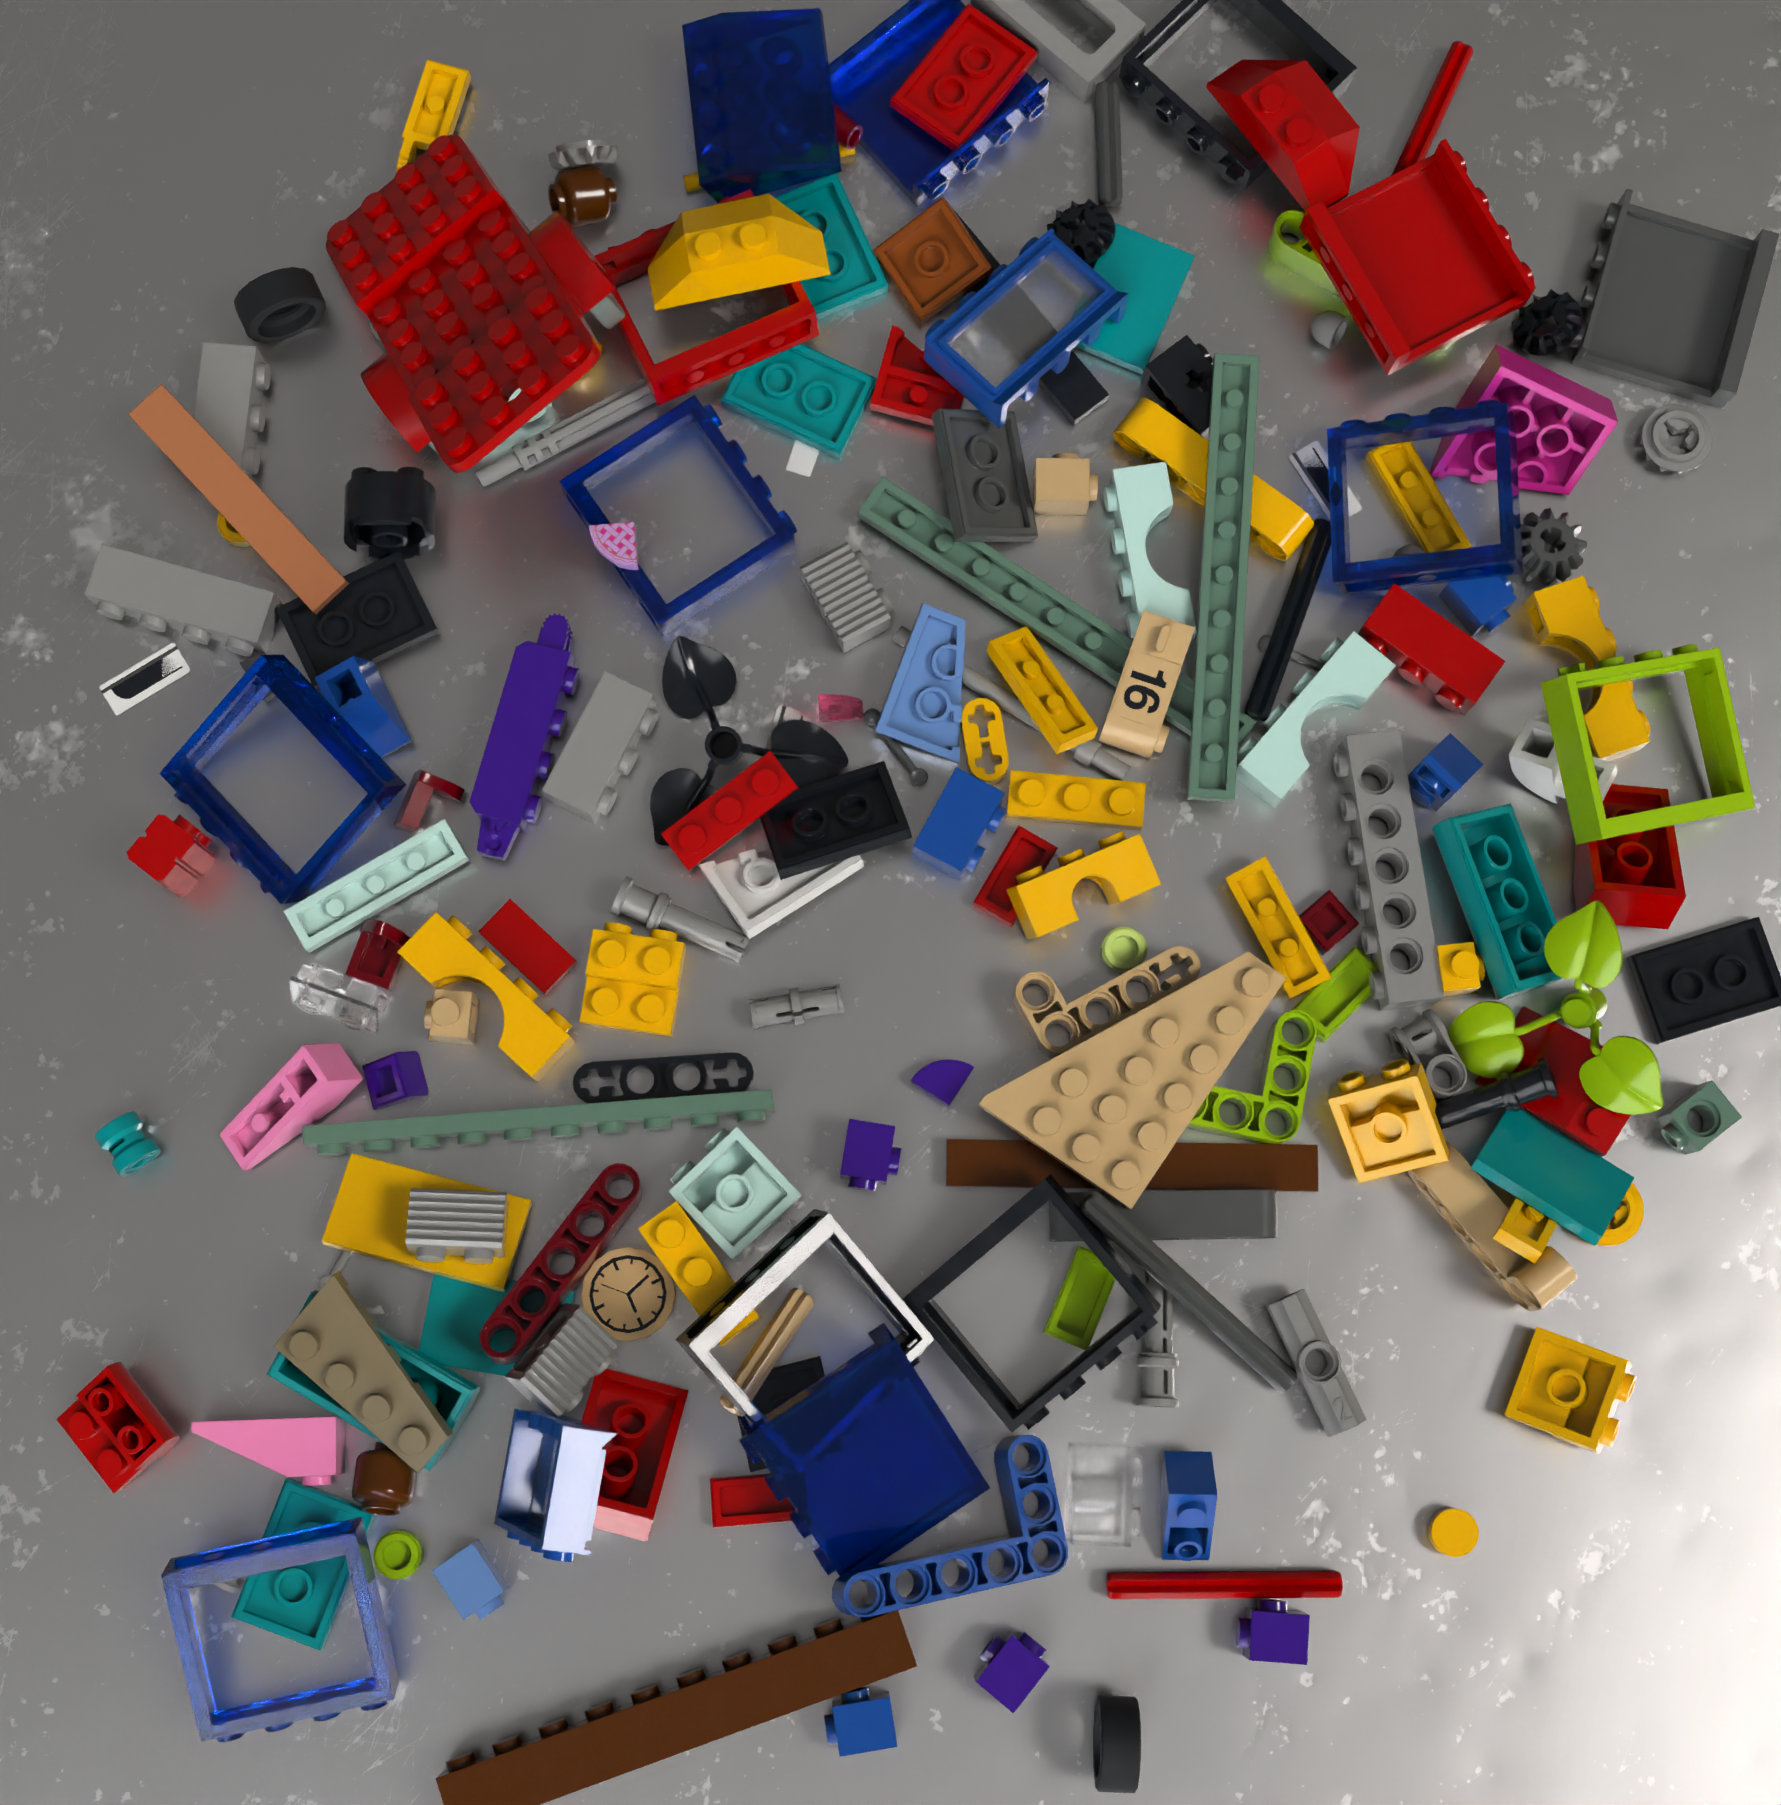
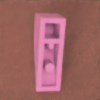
M340 1043L303 1045L219 1135L243 1171L250 1170L302 1132V1126L314 1124L335 1109L364 1078Z
M337 1416L191 1422V1432L286 1477H302V1486L331 1485L332 1475L345 1474V1421Z

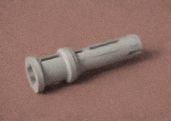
M625 877L615 897L610 914L618 916L621 913L646 924V930L649 931L662 928L666 931L677 933V936L735 960L737 963L740 962L745 950L730 945L728 942L745 949L750 940L746 935L671 903L672 898L669 897V894L661 892L657 895L633 884L632 878Z
M1145 1271V1287L1160 1303L1161 1307L1153 1316L1158 1323L1144 1335V1353H1139V1358H1137V1365L1141 1367V1396L1136 1398V1406L1179 1407V1400L1174 1398V1369L1179 1367V1359H1177V1354H1173V1295Z

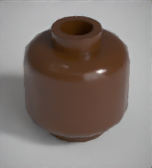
M594 165L561 170L556 175L554 183L550 184L548 188L552 212L559 211L573 228L606 221L610 215L611 204H615L617 201L613 180L610 177L605 178L602 171Z
M376 1442L374 1450L362 1452L356 1459L352 1497L355 1501L362 1504L361 1510L365 1513L381 1516L398 1515L400 1508L412 1503L417 1472L388 1446L381 1442Z

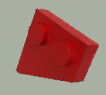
M892 325L870 402V410L933 426L932 414L938 409H962L965 397L924 360V351L922 352L904 336L905 332L902 329Z

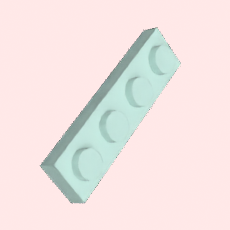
M443 819L283 912L303 947L310 953L468 862L469 859L447 821Z

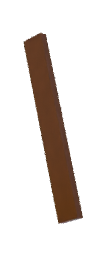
M946 1140V1187L1034 1188L1051 1174L1063 1189H1098L1028 1140ZM1176 1143L1145 1190H1276L1277 1192H1318V1145Z

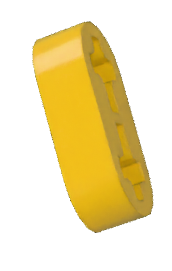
M976 698L965 705L960 723L967 770L970 775L989 785H994L1004 778L1009 761L1002 715L999 707L993 701L987 698ZM976 710H983L985 717L993 718L987 724V737L980 738L978 725L968 721L974 718ZM989 746L991 759L1000 761V764L995 765L993 774H986L984 767H976L975 763L981 762L982 747Z

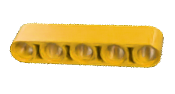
M1139 398L1112 432L1115 441L1143 464L1166 462L1170 483L1204 507L1208 440L1157 403L1147 398ZM1253 473L1249 540L1275 559L1287 561L1314 527V521L1301 507Z

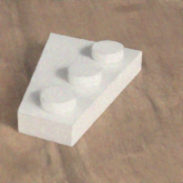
M755 849L738 853L739 858L716 864L715 860L699 864L702 874L748 939H751L864 867L861 856L857 855L781 880L770 849L757 853Z

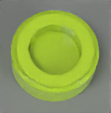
M394 1530L383 1535L376 1543L373 1553L374 1564L377 1570L383 1576L395 1580L414 1574L421 1566L424 1557V1549L420 1539L414 1533L407 1530Z

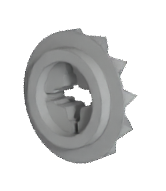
M604 139L565 143L556 146V152L549 153L548 158L551 167L556 170L586 165L606 166L618 159V146L609 145L608 140Z
M1681 404L1662 406L1655 410L1642 425V437L1639 444H1642L1646 451V460H1652L1657 464L1660 472L1669 470L1675 471L1679 475L1685 471L1696 469L1705 461L1712 447L1710 426L1706 419L1691 407ZM1667 431L1673 436L1688 432L1680 444L1682 450L1677 445L1671 448L1663 446L1669 438Z

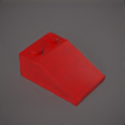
M1611 784L1603 800L1606 819L1671 806L1668 789ZM1674 825L1578 845L1575 843L1573 887L1577 911L1592 901L1599 900L1610 913L1615 925L1668 930L1686 898Z
M1523 1006L1515 1017V1028L1539 1019L1543 1015ZM1555 1021L1518 1036L1524 1046V1056L1519 1066L1510 1074L1538 1064V1059L1545 1057L1560 1097L1555 1099L1547 1096L1523 1104L1522 1108L1597 1155L1605 1156L1631 1115L1613 1112L1601 1107L1586 1094L1579 1077L1580 1068L1587 1060L1595 1057L1590 1049V1039ZM1478 1075L1474 1083L1482 1087L1497 1080L1496 1078H1485Z
M606 1369L594 1377L581 1421L617 1433V1435L602 1447L606 1450L593 1528L645 1542L648 1541L688 1390Z

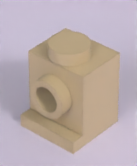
M435 989L432 1001L426 1002L424 1012V1027L429 1029L428 1041L475 1045L480 999L473 992Z

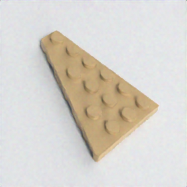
M1246 952L985 1095L978 1106L1115 1201L1131 1210L1287 977L1250 952Z

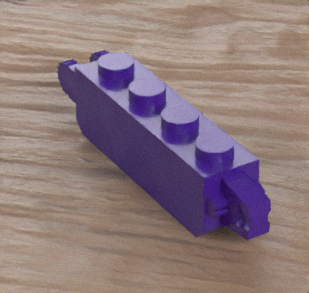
M554 613V615H549L548 618H545L546 621L543 622L544 627H541L537 643L526 641L516 647L469 801L481 820L477 852L486 857L505 861L518 833L526 834L528 823H535L540 813L542 797L537 796L541 780H547L552 772L555 754L550 753L554 736L561 737L567 720V711L562 710L567 693L574 694L580 675V669L575 667L576 663L570 652L572 645L570 641L573 640V632H571L572 629L570 624H568V619L566 620L565 616H561L560 613L558 615Z

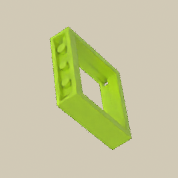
M1688 644L1673 648V655L1663 657L1661 649L1634 655L1635 662L1626 664L1624 657L1618 656L1595 662L1597 669L1586 670L1585 663H1578L1558 668L1559 677L1541 682L1576 845L1756 808L1720 647L1698 651L1697 644ZM1684 672L1712 798L1606 819L1578 690Z

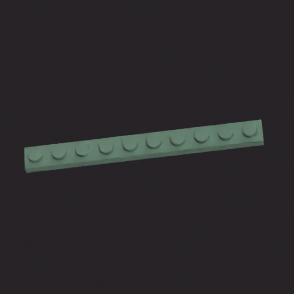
M1215 353L1213 357L1188 800L1233 802L1235 800L1260 356Z
M882 476L857 511L858 518L1022 626H1027L1031 632L1115 687L1118 686L1133 642L1132 639L984 542H955L952 523L949 519ZM1180 671L1164 719L1191 736L1194 680ZM1240 711L1238 749L1257 722L1242 711Z
M768 1089L302 1126L303 1145L312 1149L317 1148L318 1156H333L346 1154V1146L364 1145V1152L393 1150L392 1142L411 1141V1148H433L439 1146V1139L457 1137L459 1145L486 1143V1135L504 1134L505 1141H523L533 1139L532 1131L551 1130V1137H573L579 1135V1128L596 1126L598 1134H613L626 1132L625 1124L644 1123V1130H663L672 1128V1120L691 1119V1126L701 1127L718 1125V1117L736 1115L738 1123H753L765 1121V1113H774L775 1111L773 1091Z

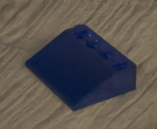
M819 8L727 12L682 25L699 185L717 203L727 196L730 198L751 189L754 196H759L842 172L823 14Z

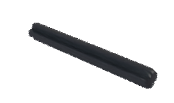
M1323 518L1315 519L1314 527L1309 532L1244 710L1246 715L1257 721H1265L1270 715L1337 530L1335 523Z

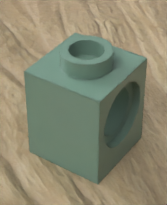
M1713 1080L1694 1087L1656 1119L1663 1126L1661 1134L1667 1143L1677 1151L1682 1150L1686 1155L1702 1150L1741 1119L1742 1116ZM1690 1109L1698 1111L1702 1116L1703 1127L1700 1132L1694 1131L1688 1124L1687 1115Z

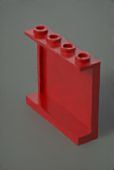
M1446 139L1440 141L1433 155L1326 208L1323 201L1307 208L1299 227L1387 376L1519 309L1527 303L1536 288L1531 269L1525 262H1520L1511 247L1512 242L1508 231L1503 225L1497 224L1489 211V202L1485 193L1480 188H1475L1467 175V167L1463 157L1458 151L1452 150Z

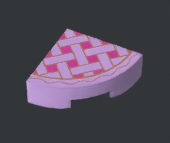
M634 522L589 525L592 542L602 556L620 568L639 570Z

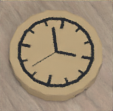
M632 1247L608 1251L594 1261L584 1277L581 1292L584 1310L616 1340L628 1342L648 1338L661 1329L673 1311L676 1296L673 1278L659 1258L647 1250Z

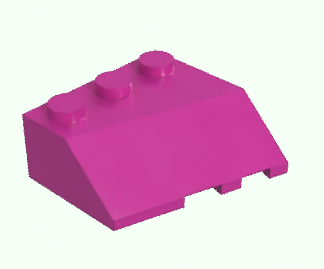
M1495 344L1449 416L1429 473L1431 477L1446 479V475L1469 478L1470 482L1486 484L1487 480L1511 483L1515 485V488L1569 495L1618 423L1612 401Z

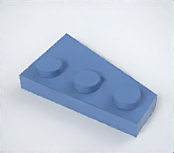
M921 604L875 725V732L950 761L960 762L959 734L962 716L961 688L964 670L965 619L930 605Z

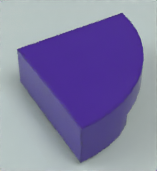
M939 1060L919 1070L910 1082L949 1107L971 1074L974 1066L959 1060Z

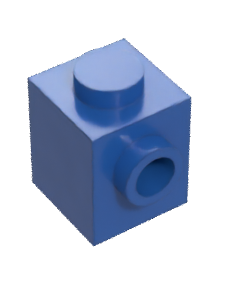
M1484 557L1451 580L1439 594L1442 601L1472 637L1483 628L1491 633L1511 617L1507 610L1517 599L1513 594L1514 589L1509 579L1503 573L1495 572Z
M859 1687L840 1694L841 1700L832 1701L833 1714L824 1715L828 1745L838 1744L840 1757L897 1747L889 1691L870 1694L869 1687Z

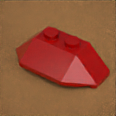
M1242 59L1207 83L1206 88L1305 212L1307 208L1321 201L1328 208L1348 196L1360 126L1306 60Z

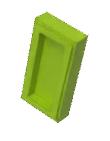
M1356 945L1329 971L1333 978L1312 988L1291 1009L1302 1010L1314 1019L1317 1026V1037L1323 1043L1371 995L1369 973L1376 972L1375 963Z
M1080 1245L1077 1246L1043 1330V1333L1082 1350H1086L1091 1343L1116 1280L1092 1250Z

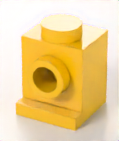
M1474 942L1436 946L1444 998L1478 994V989L1481 987L1480 981L1484 980L1485 967L1480 954L1475 953Z

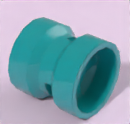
M134 1111L112 1120L95 1134V1139L100 1147L108 1150L113 1156L112 1165L121 1177L141 1169L154 1160L161 1152L154 1139L147 1138L143 1133V1122Z

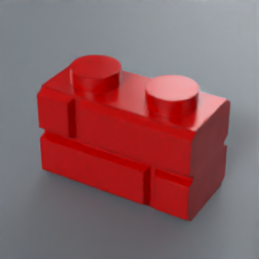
M158 814L146 828V837L140 836L126 852L128 859L177 896L186 897L199 882L197 876H204L216 861L215 854L207 848L212 840L180 814L174 821L166 815Z

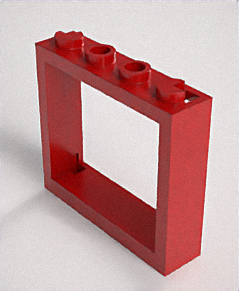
M751 189L730 198L727 196L716 204L755 196ZM676 221L658 229L647 230L640 237L619 246L608 247L607 251L595 255V258L610 278L608 280L615 288L611 293L625 312V318L617 325L658 406L819 336L816 311L800 281L778 285L789 305L788 307L654 364L616 286L648 273L650 263Z

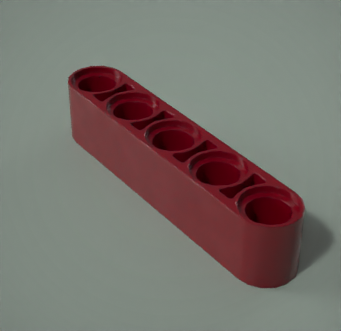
M616 1163L608 1166L600 1173L485 1322L480 1331V1343L486 1355L493 1362L499 1365H510L519 1360L636 1209L642 1197V1188L638 1174L632 1167ZM618 1179H625L633 1185L631 1193L622 1199L613 1198L607 1193L609 1185ZM597 1216L604 1221L602 1231L595 1236L581 1234L579 1232V1225L586 1217ZM564 1253L575 1258L572 1270L566 1274H555L550 1270V1263L556 1255ZM532 1291L543 1293L546 1296V1301L543 1308L539 1311L527 1313L520 1308L521 1300L527 1293ZM503 1329L515 1332L516 1341L509 1350L498 1352L492 1349L491 1340L495 1333Z

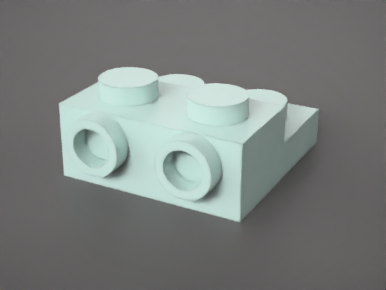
M738 1127L730 1133L725 1128L718 1132L704 1147L709 1153L696 1166L691 1161L682 1166L670 1179L675 1186L668 1191L733 1261L802 1196Z

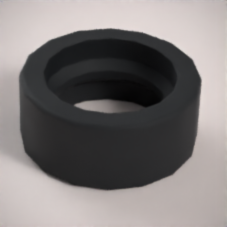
M297 267L277 269L259 276L244 286L234 300L235 310L247 336L256 342L269 343L295 336L313 326L321 319L326 310L325 300L313 274L305 268Z
M1099 1695L1095 1705L1093 1727L1095 1788L1098 1792L1135 1793L1138 1788L1141 1763V1721L1138 1700L1136 1697Z

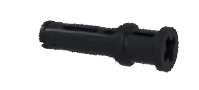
M1546 1058L1538 1059V1064L1512 1074L1507 1070L1503 1071L1499 1076H1496V1082L1436 1102L1435 1114L1441 1130L1507 1108L1509 1112H1517L1522 1110L1523 1104L1550 1096L1552 1099L1560 1097L1556 1081Z

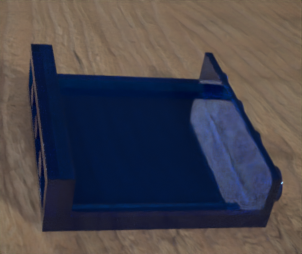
M910 0L815 75V94L818 96L823 94L828 96L855 123L862 126L863 133L859 144L916 207L927 198L934 200L946 190L949 181L960 172L963 174L970 172L980 162L983 153L993 145L998 148L1005 144L1012 137L1015 128L1026 119L1028 121L1036 119L1048 104L1050 81L1044 78L1037 84L1026 72L984 126L954 151L890 107L892 96L966 7L961 0Z
M884 1323L868 1333L874 1344L754 1424L750 1425L745 1415L738 1419L746 1434L739 1439L741 1445L754 1464L763 1460L771 1472L764 1479L778 1501L780 1502L787 1497L795 1508L789 1516L801 1536L805 1539L812 1534L819 1544V1547L813 1552L828 1576L835 1571L840 1576L851 1570L878 1565L990 1489L923 1381Z

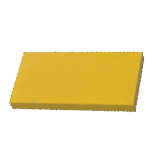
M351 1153L322 1238L323 1245L505 1292L531 1210L532 1201L530 1199L507 1194L509 1206L505 1257H493V1262L490 1264L468 1263L464 1261V1256L445 1255V1261L443 1262L419 1261L416 1259V1255L409 1253L405 1242L411 1188L499 1191Z

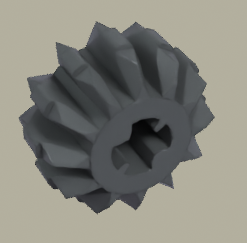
M1551 508L1544 509L1540 517L1534 512H1530L1524 517L1523 524H1517L1512 530L1511 534L1515 541L1509 544L1508 553L1519 556L1512 564L1513 569L1525 567L1529 570L1525 577L1526 582H1531L1537 575H1540L1543 586H1549L1555 577L1559 581L1564 582L1571 576V570H1577L1582 565L1583 558L1579 554L1587 548V541L1575 538L1582 531V525L1569 527L1566 524L1569 520L1568 512L1562 513L1558 519L1554 518ZM1545 542L1551 545L1549 552L1543 549Z

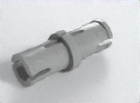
M840 984L799 992L797 987L789 989V994L754 1000L749 999L754 1029L794 1021L795 1025L804 1024V1019L844 1013Z

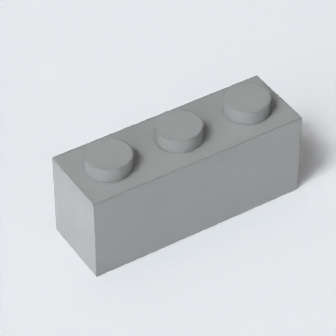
M203 342L193 417L251 478L252 474L258 473L260 465V453L255 445L257 432H263L265 426V408L261 405L262 391L268 390L270 386V365L265 362L257 346Z
M604 671L542 789L546 800L594 824L600 813L606 816L616 800L618 791L613 788L621 773L627 776L638 757V751L634 749L642 734L648 736L657 722L659 711L655 710L657 705L654 694Z

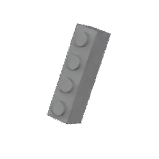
M101 544L84 595L96 606L95 611L103 616L116 620H122L124 615L138 618L140 625L158 632H165L166 628L170 627L183 631V637L201 644H208L210 639L226 643L225 648L243 656H251L253 651L265 655L268 654L280 619L276 608L283 605L275 592L105 544Z

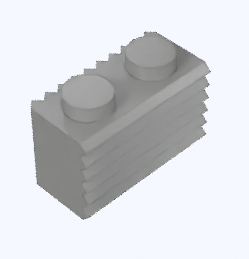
M848 542L800 566V578L843 653L890 629L891 617L889 614L894 612L892 603L883 588L875 590L867 576L872 574V570L861 550L853 552Z
M411 1188L405 1238L409 1253L416 1255V1259L423 1262L445 1261V1255L464 1256V1261L468 1263L490 1264L493 1262V1257H505L509 1206L507 1193Z
M564 1303L506 1374L505 1378L530 1400L539 1411L559 1417L562 1414L569 1413L579 1404L583 1397L582 1388L588 1384L589 1379L593 1376H598L610 1365L613 1359L612 1350L618 1346V1341L580 1305Z

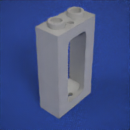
M971 0L970 3L977 10L1038 51L1036 62L1083 103H1086L1094 95L1096 85L1099 82H1106L1121 67L1123 57L1144 37L1146 23L1119 0H1077L1114 32L1097 51L1087 54L1024 0Z

